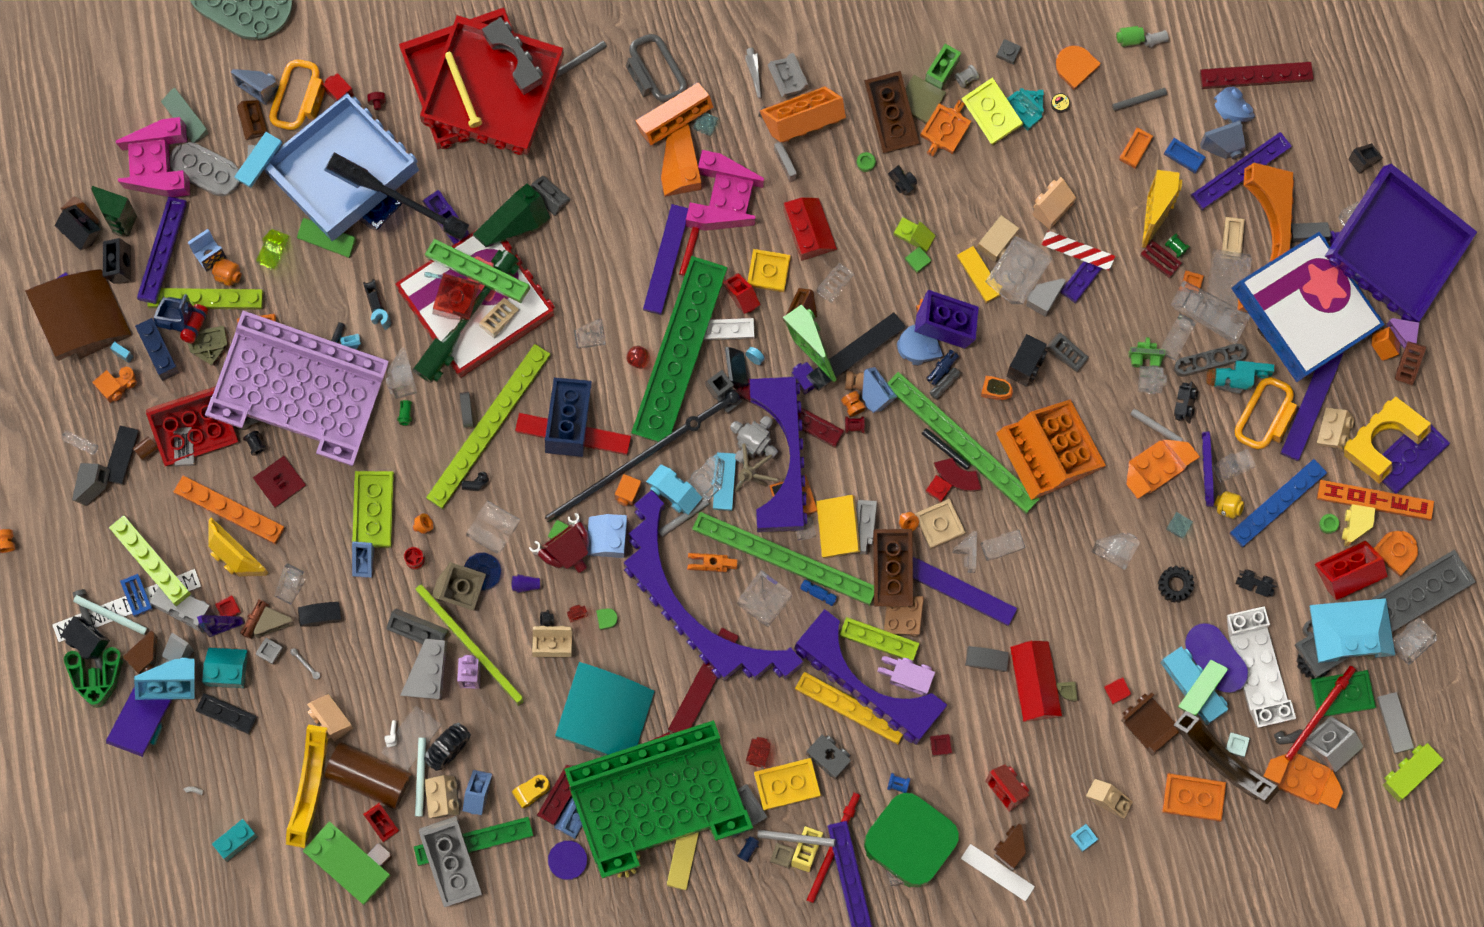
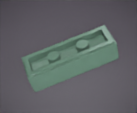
M173 88L161 100V103L173 118L180 117L184 121L187 137L192 143L198 142L209 134L206 127L176 88Z

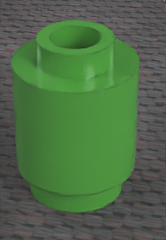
M1143 27L1120 28L1119 32L1116 33L1117 43H1121V46L1124 47L1139 45L1140 42H1144Z

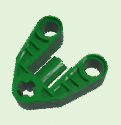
M115 647L107 648L103 653V685H101L100 668L88 669L89 687H87L85 661L78 652L69 651L66 653L64 664L74 689L92 707L99 708L106 703L116 689L124 658ZM116 653L118 655L117 659L110 662V655ZM73 657H78L79 659L76 665H70V660ZM94 694H97L99 699L96 698L97 701L94 702L92 696L95 697Z

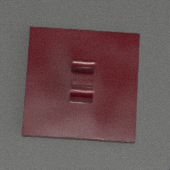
M282 456L253 477L274 508L306 486L285 456Z

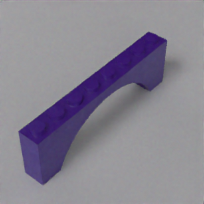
M796 377L750 379V402L767 411L777 421L785 434L790 454L789 469L781 488L770 501L756 509L757 532L799 531L804 529V524H807V513H803V506H806V494H802V487H805V475H801V468H804V457H800V450H803V438H799V431H802V420H798V413H801V401H797V394H800V383H796Z
M824 609L796 642L794 647L796 654L810 661L816 670L824 672L831 682H836L842 686L841 688L845 693L856 697L859 704L870 708L877 718L888 722V726L891 729L902 733L905 740L917 745L944 712L947 704L933 693L918 698L900 699L885 696L864 685L850 671L841 654L838 640L840 621Z

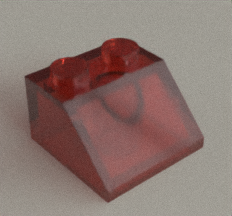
M443 273L432 314L453 320H470L480 283Z

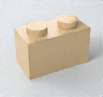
M1001 215L978 243L977 250L994 262L998 258L1002 259L1008 251L1006 248L1009 244L1013 245L1019 238V235H1017L1019 228Z

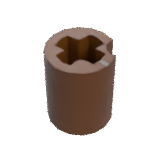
M149 436L133 448L142 461L158 449Z

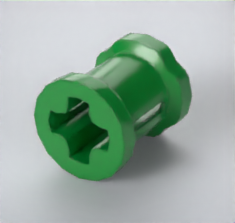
M1176 233L1166 242L1165 246L1170 247L1177 254L1176 257L1180 258L1190 246L1188 244L1185 245Z

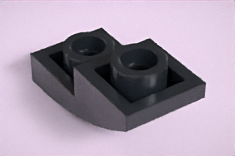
M325 602L298 607L300 627L340 622L339 602Z

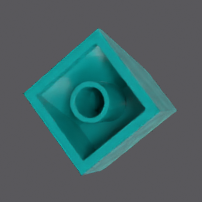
M208 648L204 661L202 683L206 687L244 689L248 650Z

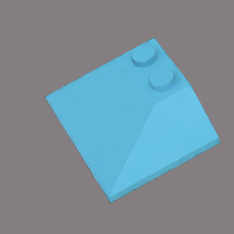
M1386 598L1309 606L1318 663L1338 661L1341 657L1374 654L1375 658L1395 656Z

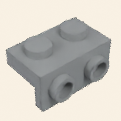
M790 53L785 59L770 61L768 64L781 97L800 94L807 87V79L794 53Z

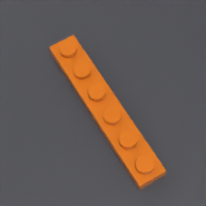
M185 476L181 477L173 491L174 494L275 545L284 530V526Z

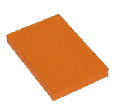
M1168 773L1162 813L1221 822L1226 782Z

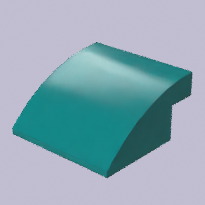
M579 662L555 738L572 743L577 749L599 756H605L636 746L639 743L655 691L625 677Z

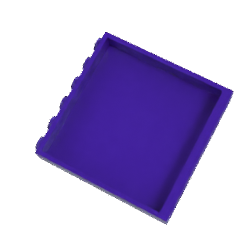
M1391 163L1382 167L1325 254V257L1331 265L1339 267L1344 271L1343 274L1358 282L1359 287L1372 293L1373 298L1382 301L1390 311L1400 315L1402 320L1420 322L1477 231Z

